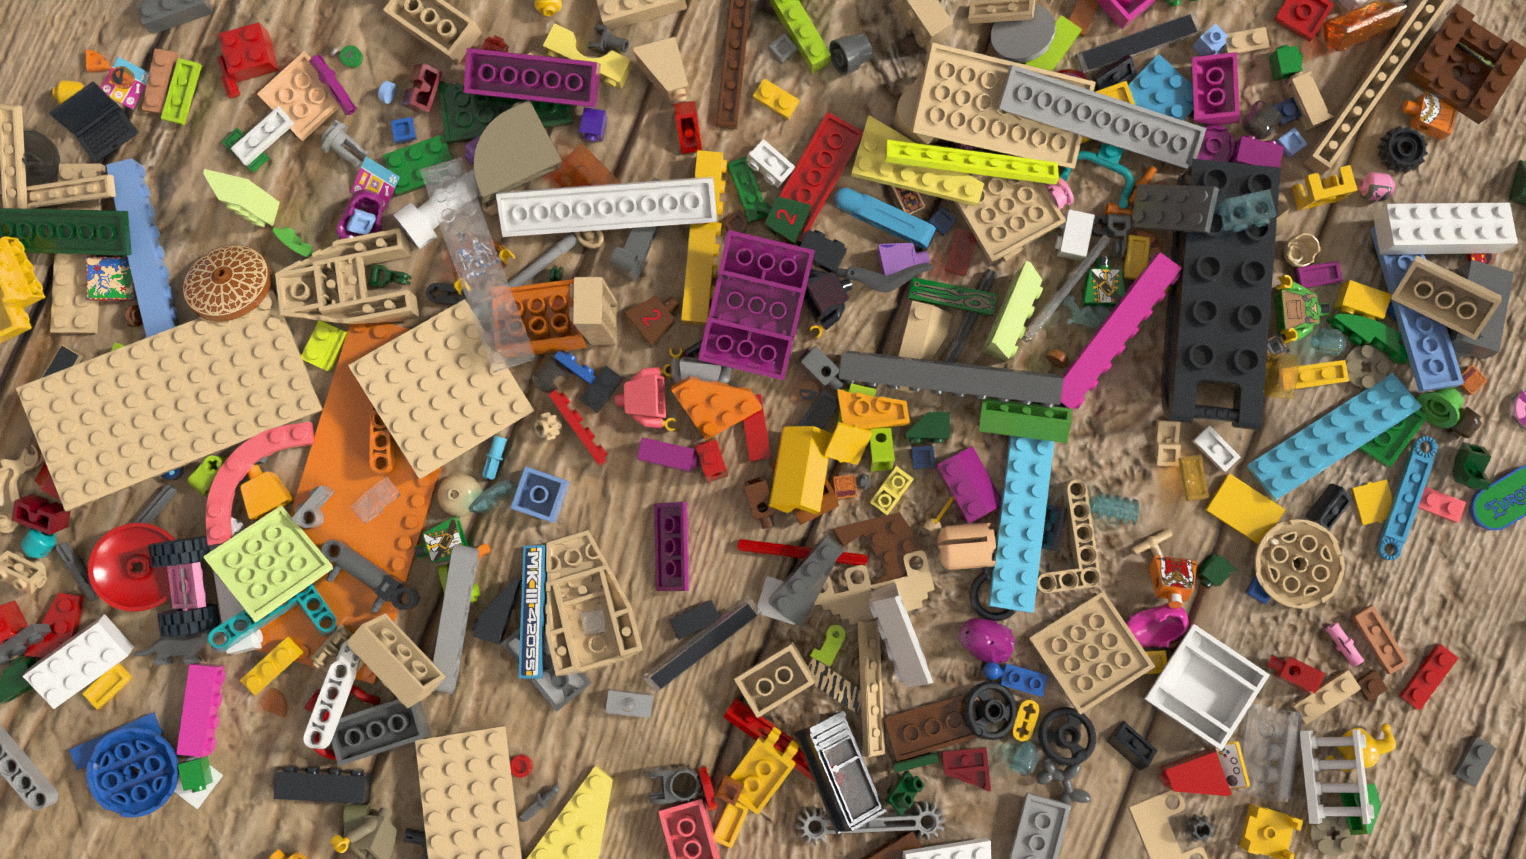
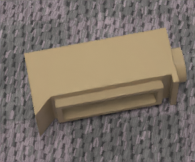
M1312 71L1305 74L1299 72L1292 75L1290 81L1284 86L1289 98H1294L1302 116L1299 120L1305 132L1326 124L1335 117L1327 113L1328 110L1313 77L1310 76Z

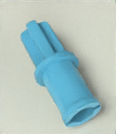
M493 436L489 454H486L488 457L482 473L484 478L495 479L500 460L503 461L501 456L507 439Z

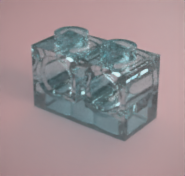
M1270 189L1225 199L1219 204L1225 231L1233 229L1234 232L1242 231L1252 224H1255L1256 227L1269 224V220L1277 215ZM1255 205L1262 209V214L1256 211ZM1233 210L1240 213L1241 219H1237L1234 216Z

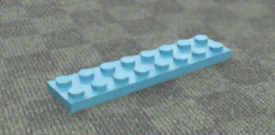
M1391 373L1372 388L1364 390L1248 464L1247 468L1275 502L1418 411L1422 405L1400 380Z
M1009 436L994 554L996 564L992 571L988 602L990 607L1034 613L1054 441Z

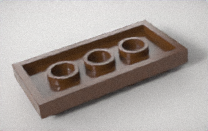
M968 692L884 717L896 761L979 738L969 730L964 720L963 704ZM973 707V708H972L973 717H974V720L976 721V720H977V717H976V714H975V711H974V707Z

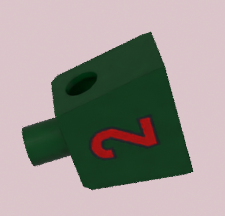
M776 197L773 206L761 201L756 213L767 218L765 221L766 230L787 244L795 245L810 213L811 205L783 197Z

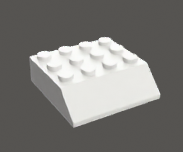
M896 583L871 591L872 598H869V607L874 619L879 618L876 619L878 630L882 640L886 639V650L890 660L893 661L898 681H903L905 687L933 683L926 659Z
M1192 624L1144 699L1211 746L1222 750L1270 675L1195 624Z

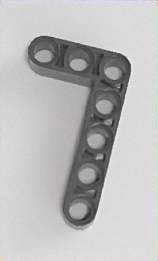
M653 178L652 181H660V180L657 179V178ZM659 226L631 229L624 248L616 247L611 256L610 266L615 274L636 282Z

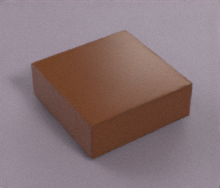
M724 775L715 796L735 806L745 784Z

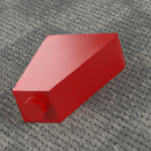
M1206 749L1159 766L1161 770L1159 777L1163 786H1167L1173 792L1219 796L1232 795L1218 756L1211 749Z

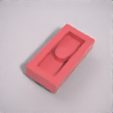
M1425 486L1418 509L1451 522L1459 523L1466 502Z

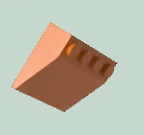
M574 279L491 290L495 348L502 359L587 348L585 337L573 325V321H570L569 316L570 307H574V300L570 297V284H574Z

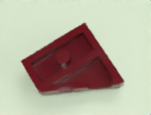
M985 746L941 750L943 773L945 775L957 778L986 791H991L987 748Z

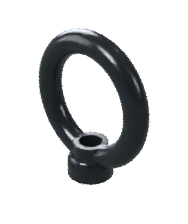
M982 567V573L974 579L969 592L970 603L974 611L982 618L993 621H1002L1010 618L1016 611L1006 609L1002 612L994 613L986 610L980 604L978 598L979 588L983 582L991 580L993 567Z

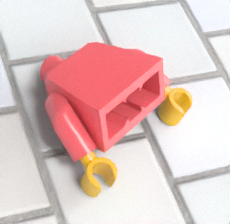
M666 364L663 369H660V367L641 369L631 378V381L624 384V393L615 395L616 405L625 406V413L632 414L633 420L645 427L659 429L665 427L668 431H674L675 429L668 428L667 423L670 420H676L674 418H669L666 421L662 419L666 418L665 378H672L671 374H667L665 370L671 369V364Z

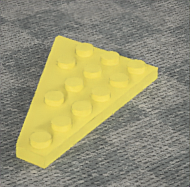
M595 765L527 859H599L613 777Z

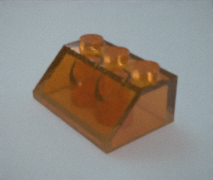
M1376 0L1323 22L1326 47L1335 49V51H1344L1352 44L1366 42L1371 36L1387 33L1388 29L1397 26L1407 9L1406 4L1389 0Z
M582 143L565 158L554 177L562 188L621 183Z

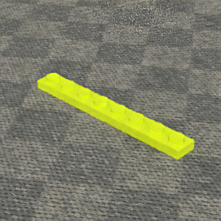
M888 139L885 145V162L1054 185L1059 180L1058 162Z

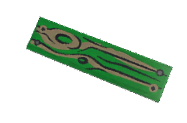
M913 277L908 299L994 316L998 294Z

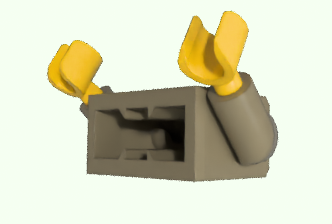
M380 808L377 816H365L359 827L347 833V837L343 839L340 835H336L330 840V844L334 846L333 848L337 852L343 853L347 850L348 843L351 842L350 848L361 859H391L397 836V829L389 822L393 812L388 808Z

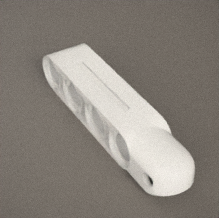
M349 639L343 642L336 661L328 670L304 733L303 740L309 748L324 749L329 746L355 680L356 668L360 657L354 655L351 648L346 644ZM345 667L346 673L343 677H340L339 672ZM334 689H337V697L332 699L331 693ZM328 710L329 718L324 722L323 714ZM317 733H320L321 740L316 744L314 738Z

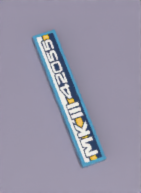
M546 545L523 546L519 679H543Z

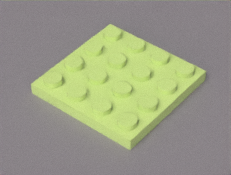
M282 505L203 557L255 623L333 569L332 564L299 525L291 519L292 517Z

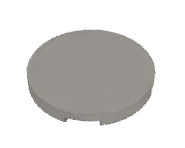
M1035 4L1033 20L995 22L991 30V42L995 52L1002 59L1019 61V63L1029 62L1040 57L1049 49V45L1056 34L1054 18L1046 8Z

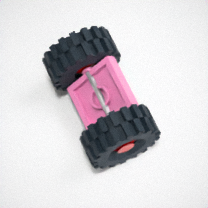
M207 536L149 544L151 567L167 566L173 608L157 614L160 636L173 637L194 634L218 627L220 623L217 604H206L205 602L206 592L202 580L203 570L200 562H197L204 561L203 557L210 553V547L207 545Z

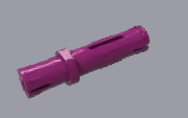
M321 55L313 56L309 63L318 73L320 82L326 85L344 114L347 116L356 112L357 107L336 79L334 70L328 67Z

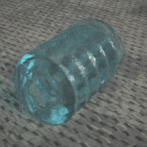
M1099 491L1091 501V517L1097 513L1098 520H1101L1105 514L1106 520L1109 522L1112 516H1115V523H1119L1120 519L1123 518L1124 525H1127L1129 520H1132V525L1135 526L1139 516V502L1137 499L1130 501L1128 497L1121 499L1119 495L1112 497L1110 493L1104 496L1103 492Z

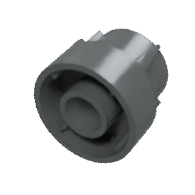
M863 33L855 36L844 35L832 40L829 45L832 63L843 76L857 71L861 64L872 59L871 44Z

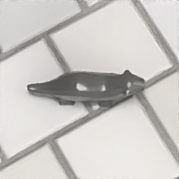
M212 630L173 637H161L150 648L143 651H135L133 655L147 656L157 653L154 659L155 665L173 663V659L169 657L185 655L184 664L199 663L202 661L197 655L209 643L208 635Z

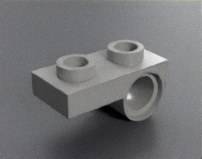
M320 485V487H315L309 494L310 498L295 509V515L291 519L297 525L304 528H317L321 526L324 521V515L320 508L332 496L334 491L329 486ZM310 512L314 515L312 523L307 521V516Z

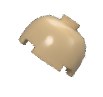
M454 474L447 477L441 482L437 490V500L440 507L447 514L454 517L471 515L480 506L481 486L475 478L466 474Z

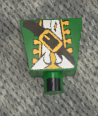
M1098 257L1097 268L1089 269L1086 272L1080 306L1115 307L1125 294L1121 269H1110V257Z
M451 518L424 532L425 543L416 545L414 549L418 558L429 555L432 563L450 561L455 544L468 546L460 518Z

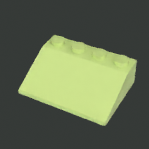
M1026 261L1014 274L982 350L983 353L1004 362L1009 360V358H1014L1018 346H1015L1018 338L1021 339L1026 330V327L1023 326L1026 318L1030 319L1035 308L1032 306L1034 299L1038 300L1043 290V287H1040L1042 279L1031 262Z

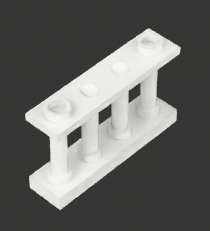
M1352 730L1353 737H1317L1313 735V731H1300L1309 824L1322 823V818L1326 816H1362L1363 824H1369L1371 819H1374L1373 805L1368 802L1362 749L1366 748V739L1360 730ZM1318 746H1354L1356 760H1319V758L1315 757V749H1318ZM1323 769H1357L1358 783H1322L1318 781L1317 772ZM1323 793H1360L1361 807H1325L1324 804H1320V795H1323Z

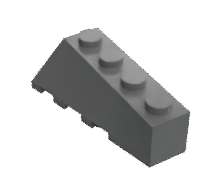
M826 532L769 597V604L785 618L803 627L837 558L844 551L843 546Z

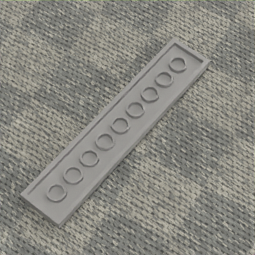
M1009 65L996 108L1188 170L1189 162L1192 159H1197L1207 129L1015 65Z

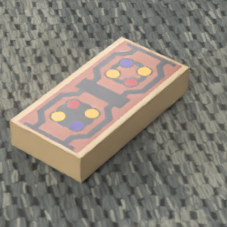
M891 186L902 211L912 215L925 209L919 192Z

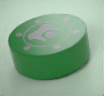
M349 45L341 50L340 59L346 67L357 68L363 62V54L356 46Z

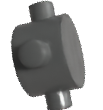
M863 473L860 475V488L867 490L870 487L869 475Z

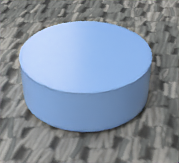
M390 81L383 82L378 90L379 100L387 104L391 103L397 94L396 84Z

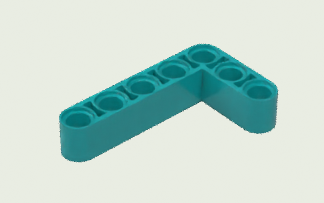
M310 584L307 586L306 591L297 593L287 600L284 605H280L256 623L245 610L241 611L214 628L208 635V641L214 651L224 652L296 605H299L316 631L323 636H329L336 630V617L315 587ZM310 602H317L320 607L315 611H311L307 608V605ZM328 619L333 624L330 628L324 629L320 626V622ZM239 622L247 624L246 629L243 631H236L234 627ZM218 635L226 636V641L221 645L213 643L214 638Z

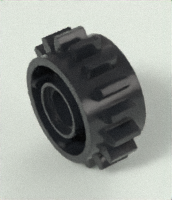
M1398 126L1394 130H1389L1386 132V135L1380 138L1382 143L1377 145V148L1380 149L1377 156L1380 157L1381 164H1384L1388 171L1391 169L1395 170L1396 174L1401 171L1406 174L1411 170L1414 171L1419 168V165L1425 162L1423 157L1428 154L1426 151L1428 144L1423 139L1424 135L1421 136L1417 129L1412 130L1410 126L1402 129L1401 126ZM1400 147L1405 150V153L1400 150Z

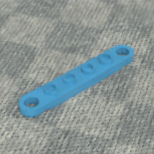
M1419 437L1412 444L1377 544V553L1384 560H1396L1402 554V548L1404 543H1406L1434 462L1436 450L1438 449L1437 443L1432 437ZM1423 441L1429 445L1427 453H1424L1419 448ZM1387 543L1392 544L1394 547V552L1390 556L1384 551Z

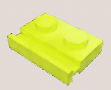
M318 321L301 355L302 359L331 372L342 351L347 332L323 321Z

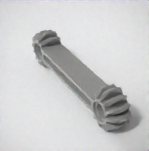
M924 800L923 807L921 808L918 803L914 804L917 809L916 812H904L902 816H897L895 813H883L854 831L841 833L917 830V838L920 839L924 834L925 839L929 840L931 833L935 838L938 837L936 829L939 831L944 830V827L939 823H944L946 819L940 816L943 810L941 808L936 809V803L932 802L928 807L927 801ZM813 805L811 813H809L807 808H804L805 816H797V819L801 821V823L796 824V829L801 830L798 836L799 838L806 836V844L813 839V843L816 846L818 845L817 839L819 838L823 843L826 842L824 834H836L833 826H827V824L831 823L829 816H823L825 811L823 807L820 808L819 812H816V806ZM861 814L851 815L852 819L858 817ZM925 815L932 817V821L928 825H922L920 822L921 818ZM817 820L821 823V826L818 830H811L808 827L809 823ZM913 820V822L884 823V821Z

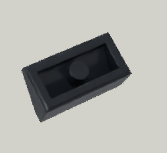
M1331 483L1308 511L1306 518L1309 521L1318 523L1329 531L1353 499L1343 487Z
M1122 721L1107 739V743L1138 770L1149 767L1158 751L1125 721Z

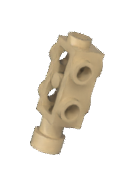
M7 550L2 555L0 554V581L11 584L17 590L25 591L29 594H32L37 588H41L47 580L46 569L41 562H30L18 551L12 553Z

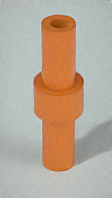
M1149 166L1142 179L1137 181L1134 186L1135 190L1128 199V204L1134 206L1138 184L1150 185L1149 182L1157 171L1155 167Z

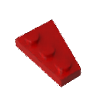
M57 594L42 624H49L52 632L44 636L41 642L29 646L25 656L43 658L77 634L84 599L83 595Z

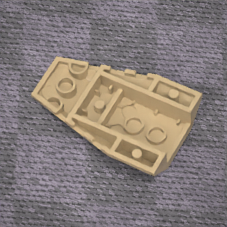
M587 530L547 542L546 637L556 676L587 672L626 660L643 651L633 609L590 531Z

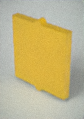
M838 422L824 452V456L837 459L840 463L844 461L858 465L870 440L872 431L859 428L856 424L852 426Z
M1387 479L1374 483L1366 482V485L1351 488L1362 525L1374 522L1382 523L1387 518L1393 501Z

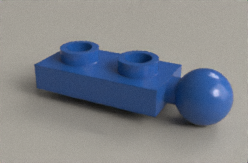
M988 662L983 668L986 678L994 680L1000 677V685L1043 697L1048 675L1004 663L1003 669L995 662Z

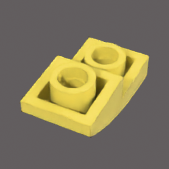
M896 465L870 503L888 515L914 478Z

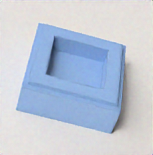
M1295 127L1276 141L1277 145L1284 146L1283 153L1287 158H1290L1307 145V142Z
M354 209L346 228L348 231L361 235L369 234L376 217L374 214Z

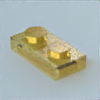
M1202 455L1178 458L1186 501L1209 498Z

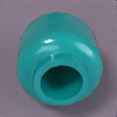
M30 528L22 538L20 545L26 556L30 558H44L54 548L57 539L55 533L50 535Z

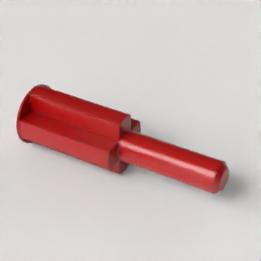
M218 56L217 60L223 73L221 80L227 97H239L240 91L236 80L228 74L224 57Z

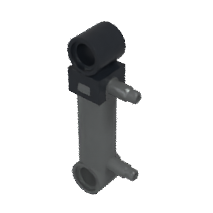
M328 540L323 544L321 553L329 562L334 563L333 569L329 571L326 577V581L331 583L342 569L374 590L378 596L371 608L373 613H377L385 601L392 602L393 606L399 610L413 609L418 605L420 596L415 589L403 588L406 584L404 581L378 567L350 548L346 542L342 540ZM337 545L339 548V553L335 557L332 553L333 547ZM404 593H407L410 597L409 603L406 605L402 602Z

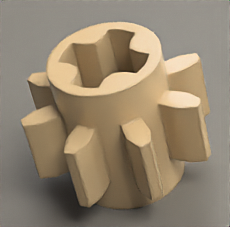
M550 412L540 414V417L536 418L534 424L536 434L540 438L545 437L546 441L555 439V435H559V431L562 428L560 419L556 415L551 416Z

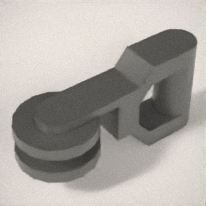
M1107 215V230L1113 234V238H1122L1120 241H1113V257H1123L1126 252V231L1130 229V215ZM1113 223H1124V230L1117 231L1113 228Z

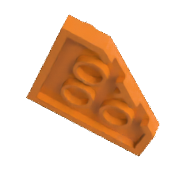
M689 376L671 386V391L705 440L712 438L762 409L760 402L750 388L733 387L727 383L712 380L711 382L699 380L698 377Z

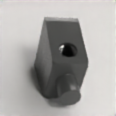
M817 346L809 347L795 362L820 386L828 385L836 392L844 384L836 375L840 371L839 368ZM822 368H825L826 374L824 376L821 374Z

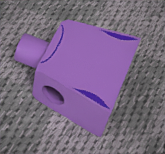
M913 243L879 244L877 247L882 275H892L913 265L930 263L928 251L916 253Z

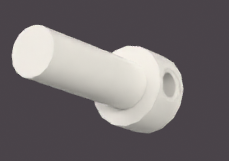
M474 168L420 207L416 208L410 202L393 214L403 231L419 250L437 238L433 231L434 228L479 197L475 185Z

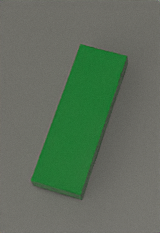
M747 156L727 163V167L750 224L766 217L756 213L760 202L764 201L753 171L747 164Z

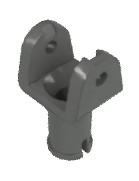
M595 24V31L602 34L600 43L588 42L587 47L590 50L603 55L607 53L609 48L623 53L627 52L629 47L628 39L613 36L607 26Z

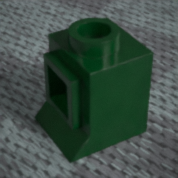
M1212 554L1196 574L1200 577V583L1210 589L1212 586H1221L1230 576L1229 572L1238 570L1220 554L1217 556Z

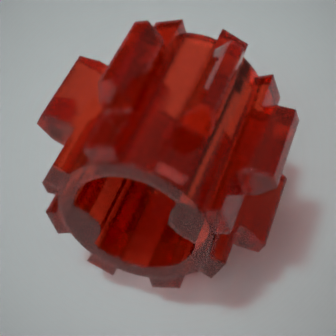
M496 35L493 38L488 36L482 45V50L508 52L509 49L504 39Z

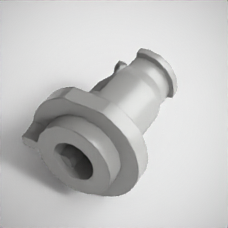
M335 120L320 139V142L323 143L321 150L325 153L333 150L343 159L354 164V167L357 169L360 167V160L344 148L345 145L363 159L368 157L370 152L363 150L355 140L346 134L348 127L344 123Z

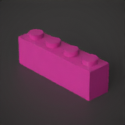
M207 663L189 664L176 754L205 757L214 751L216 746V739L214 738L215 729L219 724V716H217L218 707L222 703L221 685L224 683L226 676L224 665Z

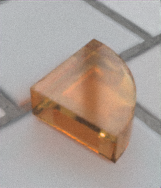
M272 688L263 709L280 717H286L288 705L285 696L278 689Z

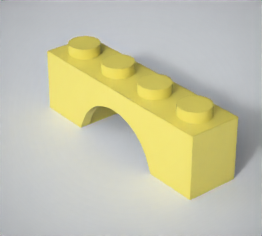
M555 23L543 44L548 57L600 63V79L604 80L603 82L611 88L618 87L622 89L633 68L631 59L612 50L600 58L583 56L576 49L574 33Z

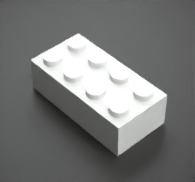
M104 614L32 665L23 677L55 709L125 659L131 653L134 646Z

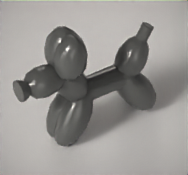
M1047 756L1043 758L1045 770L1037 774L1036 780L1038 784H1047L1053 778L1057 781H1062L1065 790L1061 794L1059 801L1070 803L1071 800L1079 803L1091 801V796L1087 791L1073 789L1071 779L1079 773L1080 764L1066 766L1064 771L1055 769L1054 762Z

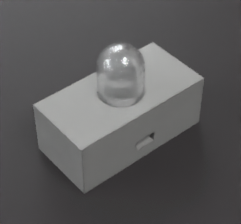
M609 689L605 713L650 718L654 694Z

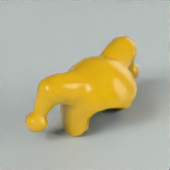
M1386 723L1381 725L1380 729L1384 733V739L1376 740L1362 728L1351 729L1342 736L1353 737L1352 730H1360L1361 734L1365 735L1366 748H1362L1365 769L1374 766L1378 762L1380 755L1393 751L1396 748V741L1391 733L1390 725ZM1337 746V750L1344 757V760H1356L1354 746ZM1333 755L1326 757V760H1337ZM1340 769V770L1343 771V772H1345V773H1348V772L1354 771L1355 769Z

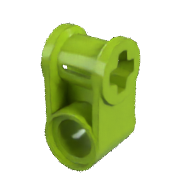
M208 456L197 470L190 475L187 483L204 497L208 496L214 478L227 457Z

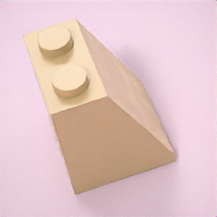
M675 37L633 48L638 67L670 105L691 100L689 85Z

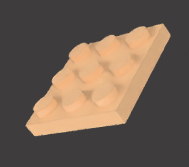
M305 51L257 93L272 110L278 106L284 110L295 123L290 129L302 141L340 107L326 85L320 82L318 73L309 63L311 57Z

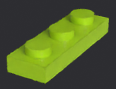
M178 58L161 115L163 121L185 126L202 67L199 63Z

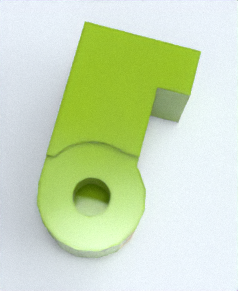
M837 624L830 625L826 629V638L820 649L813 648L810 653L811 657L828 666H831L846 636L844 628Z

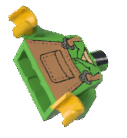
M1289 275L1277 276L1281 285H1277L1276 289L1284 290L1274 294L1277 333L1285 334L1286 340L1283 341L1284 344L1304 338L1312 332L1314 325L1319 324V316H1328L1330 312L1328 303H1318L1316 293H1311L1307 288L1292 281Z

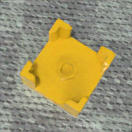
M1348 165L1339 169L1343 185L1339 184L1337 175H1332L1323 179V188L1318 173L1304 178L1308 192L1307 196L1302 184L1293 185L1291 188L1298 211L1341 201L1357 191L1351 166Z
M1250 803L1239 847L1256 855L1260 853L1276 859H1294V853L1289 851L1288 848L1293 828L1300 831L1303 820L1287 813Z

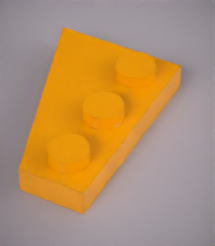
M837 389L842 423L852 426L856 424L857 427L866 430L908 425L910 423L906 401L868 396L863 393H851Z

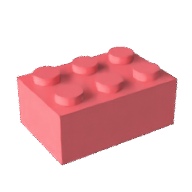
M703 794L695 796V798H691L689 801H678L660 806L658 812L671 859H721Z

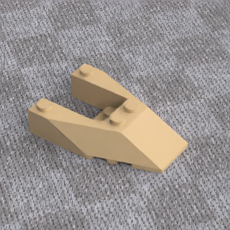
M400 228L336 240L332 242L333 245L321 251L319 249L312 253L311 257L303 261L299 260L275 273L281 316L343 324L398 322L419 318L417 298L409 290L368 297L365 265L411 257L408 236Z

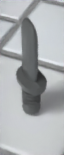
M552 785L543 795L538 793L536 795L538 800L519 819L526 822L543 806L548 808L550 806L548 802L555 796V793L559 792V786Z

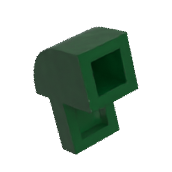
M1462 442L1454 461L1453 478L1455 482L1465 484L1466 487L1473 490H1478V488L1483 490L1489 489L1491 481L1484 471L1491 459V455L1484 446Z

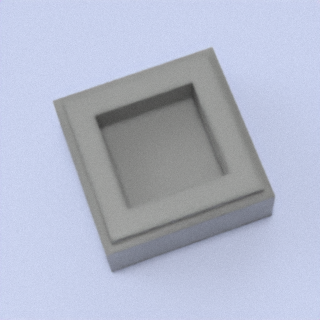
M786 33L769 45V50L781 64L798 52L797 46Z

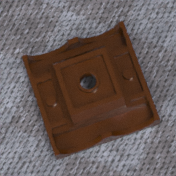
M1455 4L1447 11L1445 21L1427 42L1425 52L1405 77L1475 123L1480 124L1490 116L1524 62L1526 48L1513 39L1505 42L1472 20L1475 16L1473 13L1459 4ZM1459 41L1490 61L1491 64L1488 66L1484 65L1456 47V44ZM1452 68L1460 72V77H1456L1453 74Z

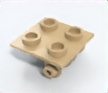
M340 624L311 657L314 661L313 665L317 668L321 667L328 673L330 666L336 661L343 642L350 639L353 634ZM361 658L356 668V673L365 664ZM343 667V668L340 670V672H339L340 677H343V676L345 675V673H346V668H345V667Z

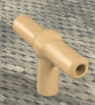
M1166 529L1155 536H1149L1144 542L1131 548V551L1134 555H1138L1150 548L1154 556H1164L1158 543L1171 537L1172 532L1170 529Z

